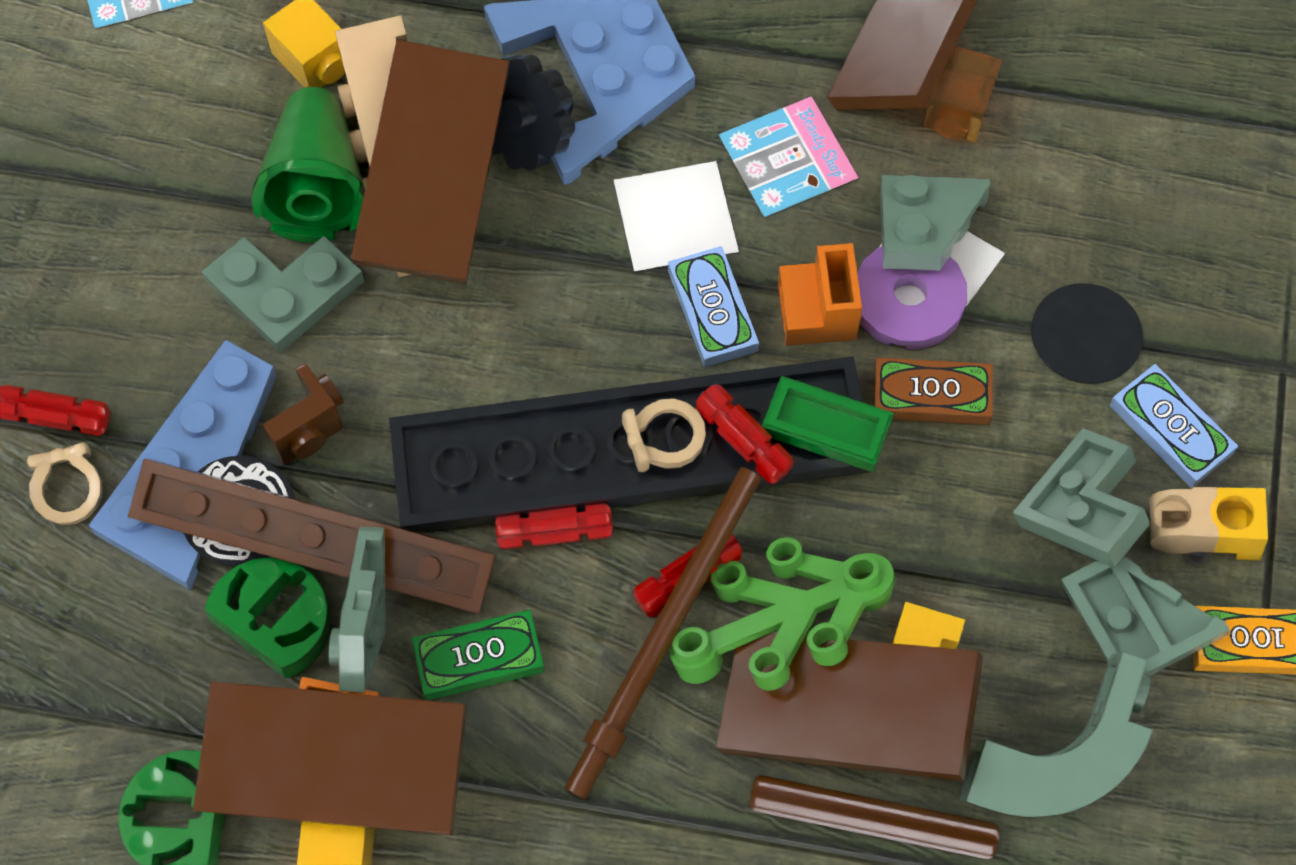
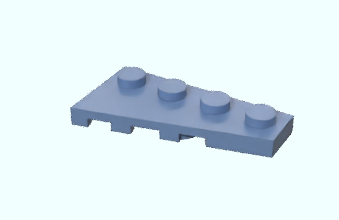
M225 340L88 525L92 532L191 591L199 572L196 567L201 555L189 544L183 532L128 518L143 459H153L198 472L201 468L215 460L229 456H241L246 442L251 441L277 377L274 367Z

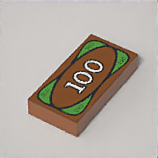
M876 357L873 406L894 413L893 420L990 425L993 417V364Z

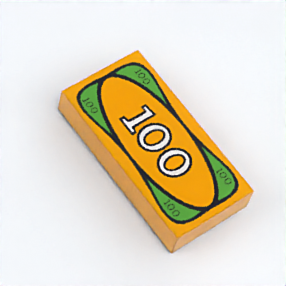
M1195 606L1212 618L1215 615L1225 621L1230 630L1226 637L1193 653L1194 671L1296 675V610Z

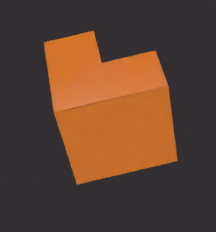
M853 243L817 246L815 263L779 266L778 290L786 346L857 340L862 302Z

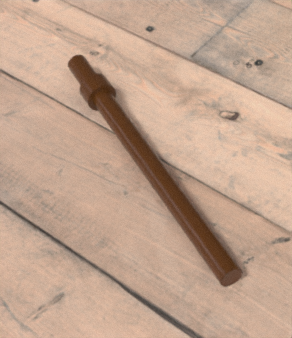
M740 467L601 721L594 719L583 739L587 746L564 786V789L573 795L586 800L608 758L616 759L627 738L623 734L626 725L762 479L755 472Z

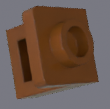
M306 362L295 368L307 397L262 424L273 450L284 465L295 458L303 459L313 455L325 444L327 438L344 428L337 407L344 403L340 393L326 374L316 378Z

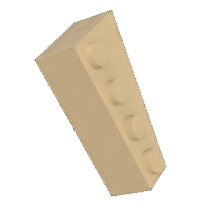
M401 15L335 31L348 84L338 86L345 118L357 116L360 128L350 132L358 164L367 162L369 166L371 164L396 40L407 41ZM368 177L362 178L363 183H364L363 188H364V187L366 188V183H367V178H368ZM397 272L398 278H399V277H403V276H407V275H411V274H406V273Z

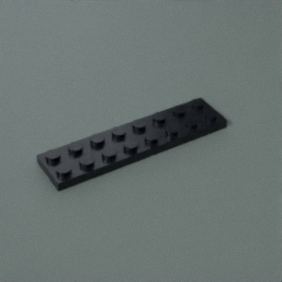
M854 356L390 417L389 424L400 528L424 533L495 523L496 518L520 514V518H528L529 513L576 507V512L585 511L586 505L604 503L609 505V507L727 492L740 467L747 468L762 478L758 487L869 473L870 471L771 439L772 445L779 443L792 456L793 467L777 483H768L755 470L757 467L756 462L748 463L716 431L719 427L717 423L710 424L702 415L701 417L705 423L706 437L701 453L693 462L680 468L667 469L649 464L647 471L638 472L632 449H630L627 443L628 436L622 423V413L627 409H634L636 416L647 405L660 399H677L687 402L696 409L698 397L710 386L718 384L734 398L732 401L733 406L741 405L762 426L781 376L863 403ZM663 413L655 417L640 435L645 446L670 453L683 450L691 443L693 429L690 423L681 415Z

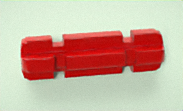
M7 384L0 386L1 419L19 422L23 418H27V423L68 431H73L76 427H80V433L96 436L103 435L107 431L111 410L108 409V405L105 402L84 399L81 403H77V397L35 389L30 390L27 394L24 393L23 387Z
M714 384L707 388L696 400L698 412L710 424L717 423L719 427L716 431L748 463L756 462L757 467L755 470L768 483L775 484L786 476L793 467L792 456L779 443L772 445L770 442L772 436L741 405L733 406L732 401L734 398L721 385Z
M603 503L586 505L583 512H576V507L532 512L529 513L528 518H520V514L498 517L495 521V531L499 548L508 550L523 548V542L531 541L532 547L580 542L579 536L588 535L589 541L608 539L612 536L613 524L610 507Z
M733 534L728 539L705 583L711 579V573L717 570L716 567L721 563L725 565L729 561H739L741 559L743 550ZM696 547L659 571L661 574L659 578L655 579L651 576L635 586L633 590L634 599L648 617H655L661 612Z

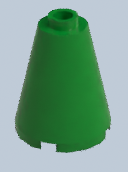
M306 87L293 92L286 102L252 188L253 213L258 220L261 214L271 223L270 231L280 237L298 242L316 243L325 236L331 241L334 240L336 231L350 226V233L357 228L365 187L363 188L364 183L340 99L329 90L319 87Z

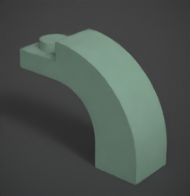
M1125 652L1110 655L1089 722L1082 733L1061 750L1036 756L988 740H977L958 800L1008 815L1045 817L1077 810L1106 795L1130 773L1139 761L1153 729L1129 722L1131 712L1140 713L1148 696L1151 679L1143 675L1148 660Z

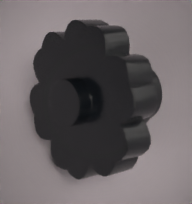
M514 54L501 58L502 60L509 61V72L492 154L503 153L506 164L512 169L524 168L533 170L548 164L552 156L563 153L568 149L570 137L575 131V123L570 116L573 110V97L557 70L548 69L543 71L542 64L535 55L522 56Z

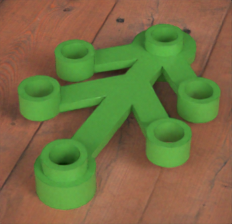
M790 537L780 538L771 543L767 549L766 556L775 576L782 579H790L798 575L824 583L808 591L749 577L745 567L737 561H729L725 565L721 563L716 567L717 570L711 573V582L720 600L724 602H737L741 600L768 608L711 632L698 627H689L680 631L675 636L670 648V658L678 676L683 681L692 684L707 682L714 678L721 670L723 653L779 630L771 646L759 649L749 660L750 672L755 684L759 688L767 691L779 689L789 680V666L817 613L834 606L836 608L830 621L818 624L809 631L807 644L816 663L823 666L838 664L848 653L847 641L862 612L879 609L889 601L896 581L891 563L883 556L874 553L858 554L844 562L803 552L799 541ZM794 555L789 560L779 561L781 558L785 556ZM737 579L732 584L724 585L728 580ZM826 641H836L830 647L820 648V645ZM778 665L777 668L771 672H762V670L767 666Z

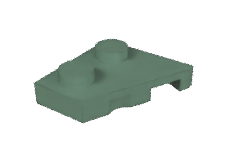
M882 175L880 206L883 268L940 271L952 254L953 244L961 241L970 228L971 217L979 206L984 207L987 203L990 179Z
M360 526L346 598L343 601L340 628H333L330 635L329 664L330 666H339V691L365 692L386 634L385 528Z
M1123 557L1115 568L1100 561H1095L1061 579L1065 592L1107 664L1111 654L1125 652L1148 660L1143 675L1149 677L1229 634L1230 629L1225 621L1215 615L1212 618L1183 599L1180 592L1161 580L1152 579L1142 572L1140 566L1126 557Z

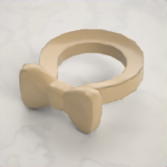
M660 399L647 405L636 416L634 409H627L622 413V423L628 436L627 443L630 449H632L638 472L647 471L649 464L666 469L680 468L693 462L702 451L706 437L705 423L698 410L687 402L677 399ZM663 413H674L681 415L690 423L693 429V438L685 449L667 453L645 446L640 433L647 428L648 424L655 417Z
M82 442L67 448H56L51 452L27 457L28 466L35 470L29 483L30 499L35 510L46 520L59 525L77 524L88 519L98 508L103 496V485L97 469L86 459L91 457V449L87 443ZM70 461L74 467L86 475L89 482V494L86 501L79 508L71 512H59L47 504L44 497V486L53 465Z

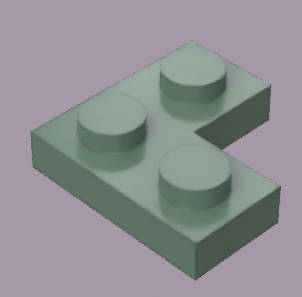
M244 236L201 272L205 282L279 354L365 282L362 271L355 264H352L325 236L283 271H280Z
M1082 428L1013 511L1019 527L1115 568L1150 524L1144 508L1109 495L1136 462L1131 447Z

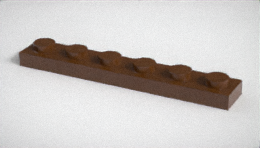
M143 459L128 513V518L347 578L350 577L360 526L385 528V588L478 614L482 611L497 554L153 459Z

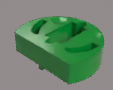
M259 558L242 563L227 572L216 583L205 605V611L210 622L285 679L298 674L315 661L328 639L330 614L322 587L307 569L296 563L277 558ZM245 580L240 590L239 609L233 610V598ZM301 583L303 594L271 629L265 624L259 629L256 618L288 584L296 588Z
M179 750L161 755L142 767L128 784L119 808V830L127 851L140 865H162V860L179 858L191 850V853L176 862L165 865H217L222 825L225 824L224 814L202 813L198 819H189L188 828L146 827L132 816L136 811H145L146 802L190 803L193 808L196 785L183 774L175 772V767L180 765L198 771L200 751Z

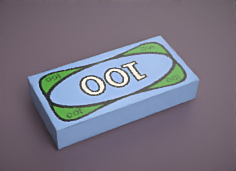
M722 246L668 262L670 278L704 368L759 351V341Z
M1156 364L1115 395L1109 405L1191 489L1229 459L1238 448V445Z

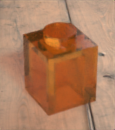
M955 46L928 102L924 127L935 130L940 135L949 139L962 138L976 143L996 88L1002 60Z

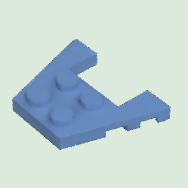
M531 0L491 3L484 6L485 19L503 56L542 41L556 38L590 107L593 116L575 123V131L570 137L568 149L551 157L564 185L573 182L582 175L581 169L596 157L600 156L603 159L618 147L617 141L639 124L644 127L695 88V74L657 0Z

